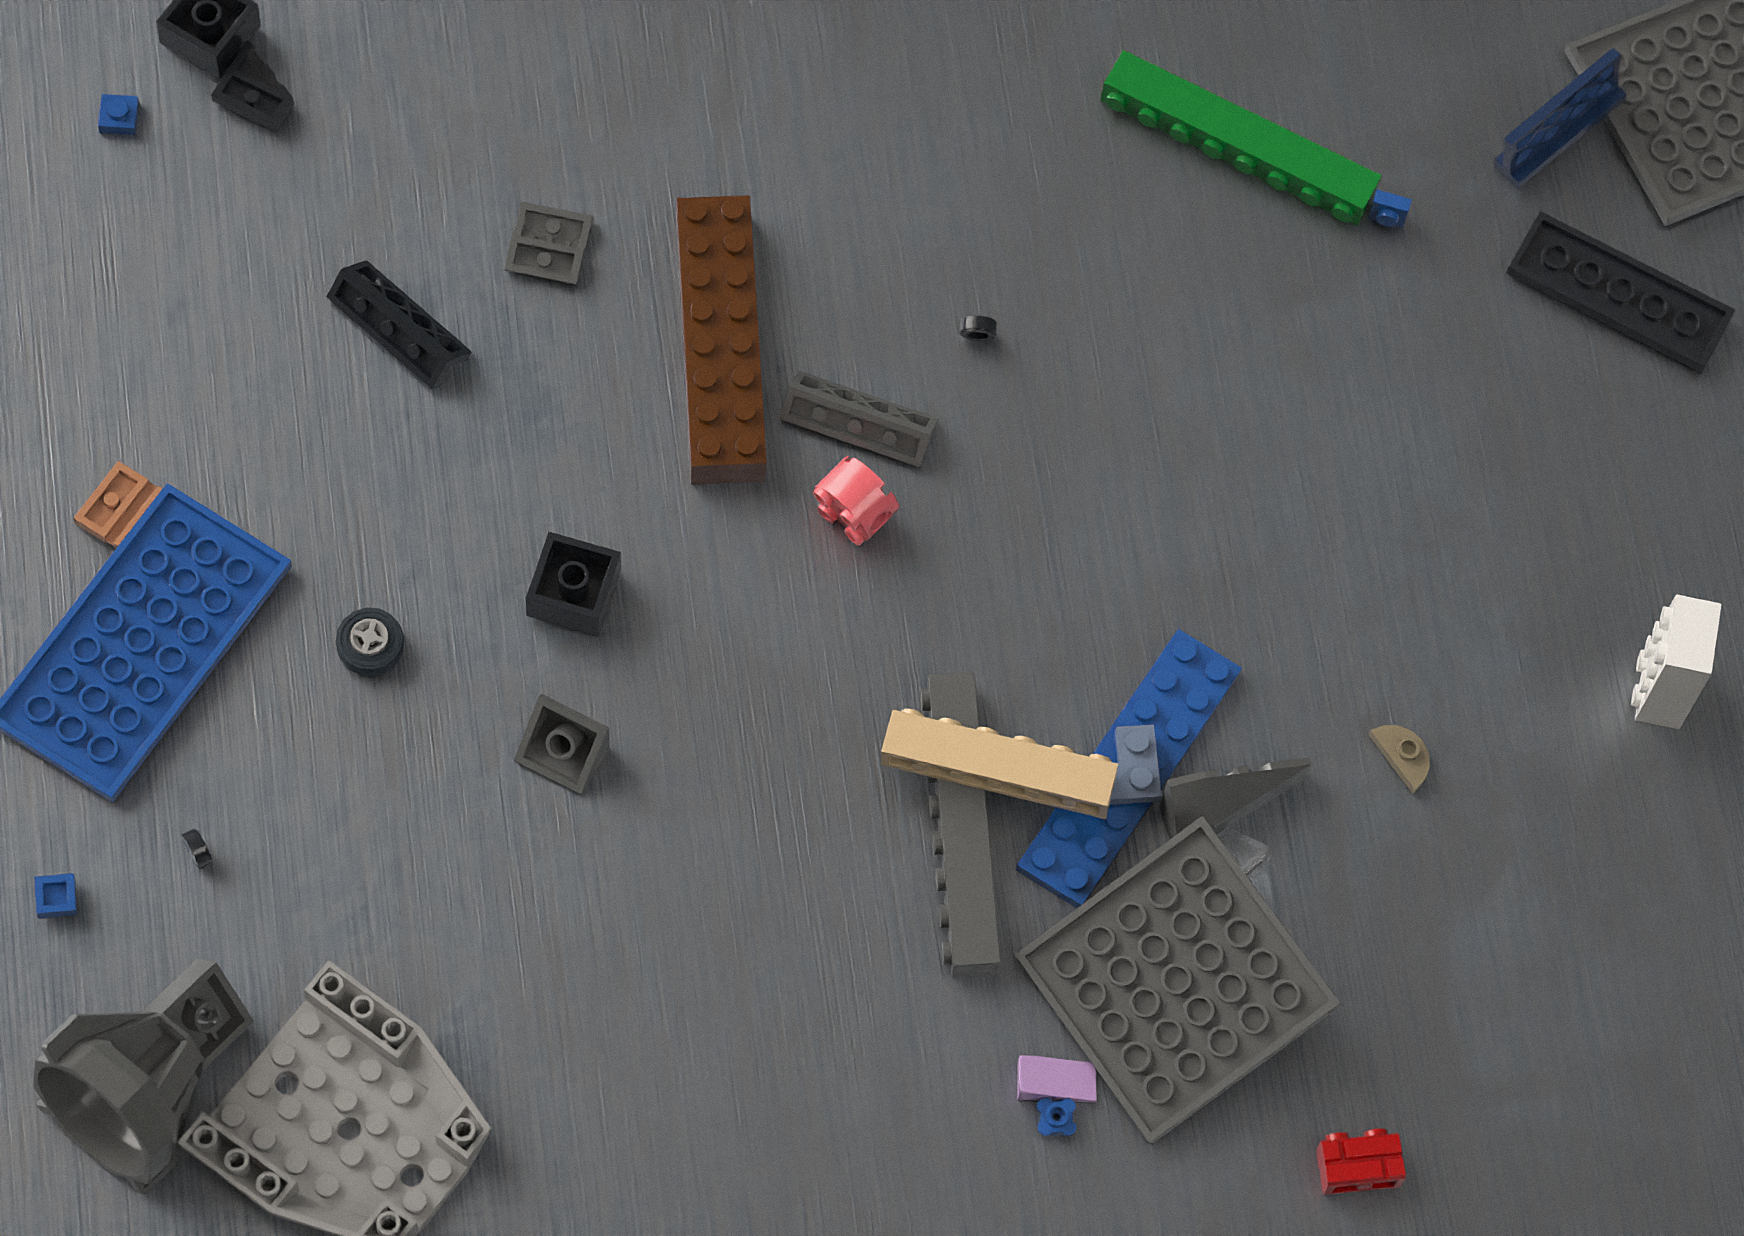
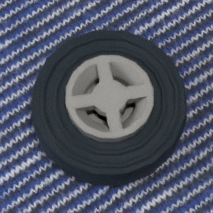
M363 608L353 611L343 619L337 629L335 645L339 659L349 670L359 675L376 676L386 673L397 664L403 654L404 635L400 624L390 613L378 608Z

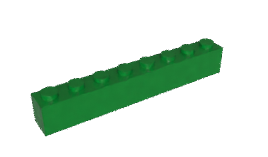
M1125 50L1121 52L1104 81L1100 100L1105 102L1111 109L1118 112H1126L1138 118L1145 126L1156 127L1167 132L1176 141L1189 143L1201 149L1211 158L1222 159L1234 165L1237 170L1244 174H1253L1267 181L1274 189L1292 193L1298 196L1305 204L1318 206L1332 213L1340 221L1351 222L1358 226L1372 202L1376 190H1378L1382 175Z

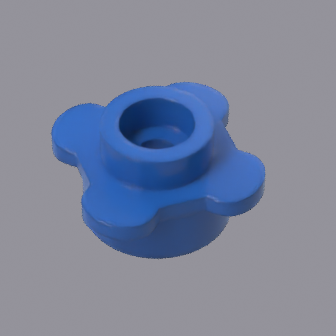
M1049 1098L1039 1100L1037 1104V1110L1040 1112V1123L1037 1126L1038 1132L1043 1136L1073 1135L1076 1131V1124L1073 1122V1112L1076 1108L1075 1102L1070 1098H1064L1062 1101H1051ZM1059 1114L1060 1119L1054 1120L1053 1115Z

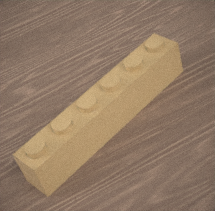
M913 709L892 710L881 750V765L1103 819H1106L1118 770V763H1114L1110 758L1100 754L1084 756L1076 754L1071 748L1062 745H1053L1052 747L1039 745L1035 740L1025 736H1015L1014 738L1001 736L996 730L988 727L972 729L964 727L960 722L950 718H940L939 720L927 718L921 712Z

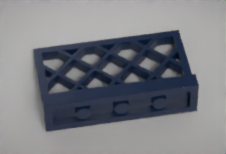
M1614 48L1610 49L1504 138L1503 152L1494 159V165L1518 189L1626 100V92L1618 86L1620 54Z

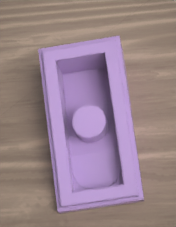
M1019 1055L1017 1063V1100L1039 1101L1042 1098H1049L1051 1101H1062L1064 1098H1070L1074 1102L1096 1103V1068L1090 1062Z

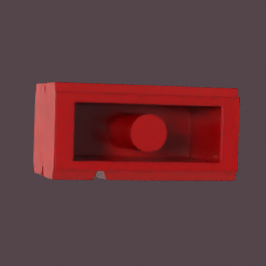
M1371 1129L1364 1132L1363 1137L1349 1138V1134L1346 1132L1332 1133L1325 1136V1140L1320 1141L1316 1149L1323 1195L1399 1188L1406 1179L1400 1135L1398 1133L1388 1134L1387 1129Z

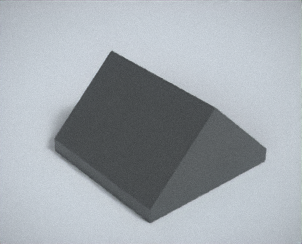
M541 694L537 699L514 761L582 794L610 747L609 727Z

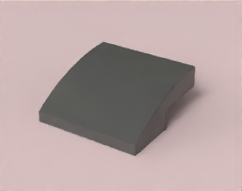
M521 201L504 270L577 285L589 241L593 216Z

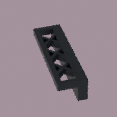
M367 260L341 268L326 295L333 304L431 389L442 384L451 366L467 361L472 354L468 347ZM444 347H447V348H448L449 350H451L453 353H450V352H449L448 350H446Z

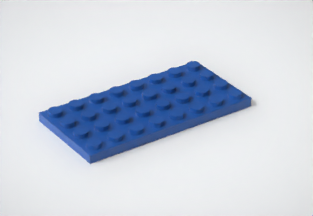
M167 483L0 698V732L113 803L292 567L291 560Z

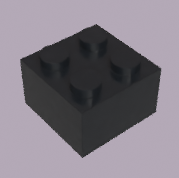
M173 0L157 19L156 25L160 44L220 78L233 62L245 42L249 41L260 28L261 21L258 4L252 0Z
M548 531L525 598L526 616L599 637L621 572V552Z

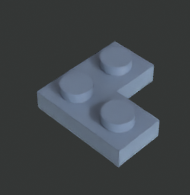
M1154 725L1116 727L1115 741L1118 770L1110 805L1160 802L1162 796Z

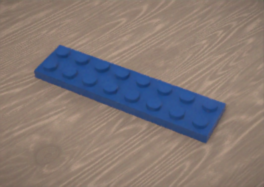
M1177 629L1093 754L1106 756L1112 762L1118 763L1115 741L1116 727L1154 725L1160 787L1162 791L1167 780L1170 779L1240 675L1242 667L1182 630ZM1153 802L1109 805L1106 819L1056 807L1018 862L1016 871L1075 908H1078L1089 899Z

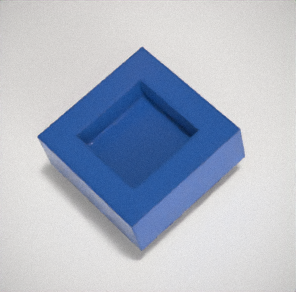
M101 94L98 119L99 133L136 135L139 111L138 96Z
M1376 190L1368 219L1375 220L1386 227L1397 226L1403 228L1412 199Z
M74 873L34 877L36 914L38 919L77 915Z

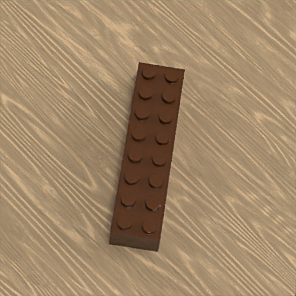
M750 195L676 198V227L691 485L765 482L767 459Z

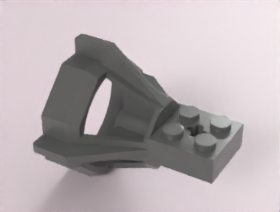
M197 958L141 1012L72 1014L41 1044L43 1053L35 1059L33 1088L40 1097L36 1105L42 1113L52 1115L64 1134L113 1175L127 1178L137 1193L146 1194L177 1164L180 1150L178 1141L183 1137L192 1092L198 1079L202 1078L204 1069L244 1032L254 1020L217 962Z

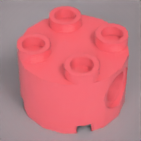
M846 456L815 486V490L812 492L813 496L820 503L817 510L823 518L831 524L836 520L845 527V535L858 546L864 541H868L899 510V503L894 494L890 492L885 496L882 487L885 483L869 467L854 457L850 460L849 456Z

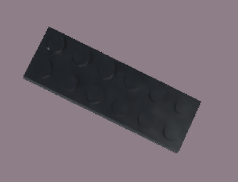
M1539 211L1506 271V274L1701 373L1736 311L1730 306L1542 211Z

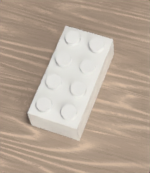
M1676 594L1671 605L1663 607L1660 621L1655 622L1652 636L1648 635L1645 649L1640 650L1637 660L1636 672H1641L1642 674L1639 684L1634 686L1631 706L1637 707L1636 721L1674 729L1681 728L1712 673L1721 611L1720 603Z

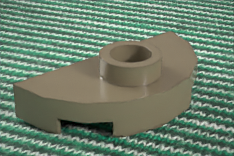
M1382 725L1370 730L1369 737L1411 793L1414 794L1424 784L1430 769L1429 752L1423 740L1413 731L1399 725Z

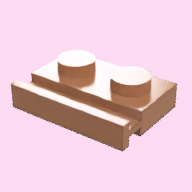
M117 461L74 516V523L116 549L163 488L153 485L149 482V479Z

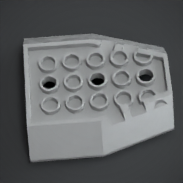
M328 960L304 989L306 1000L212 1114L208 1116L202 1112L178 1141V1145L274 1216L336 1236H416L468 1173L490 1134L491 1127L423 1029ZM292 1076L296 1078L299 1082L298 1088L291 1094L280 1093L276 1089V1084L282 1077ZM346 1122H354L361 1128L359 1136L353 1140L342 1139L338 1134V1130ZM409 1168H416L423 1173L424 1177L419 1185L409 1187L402 1183V1173Z

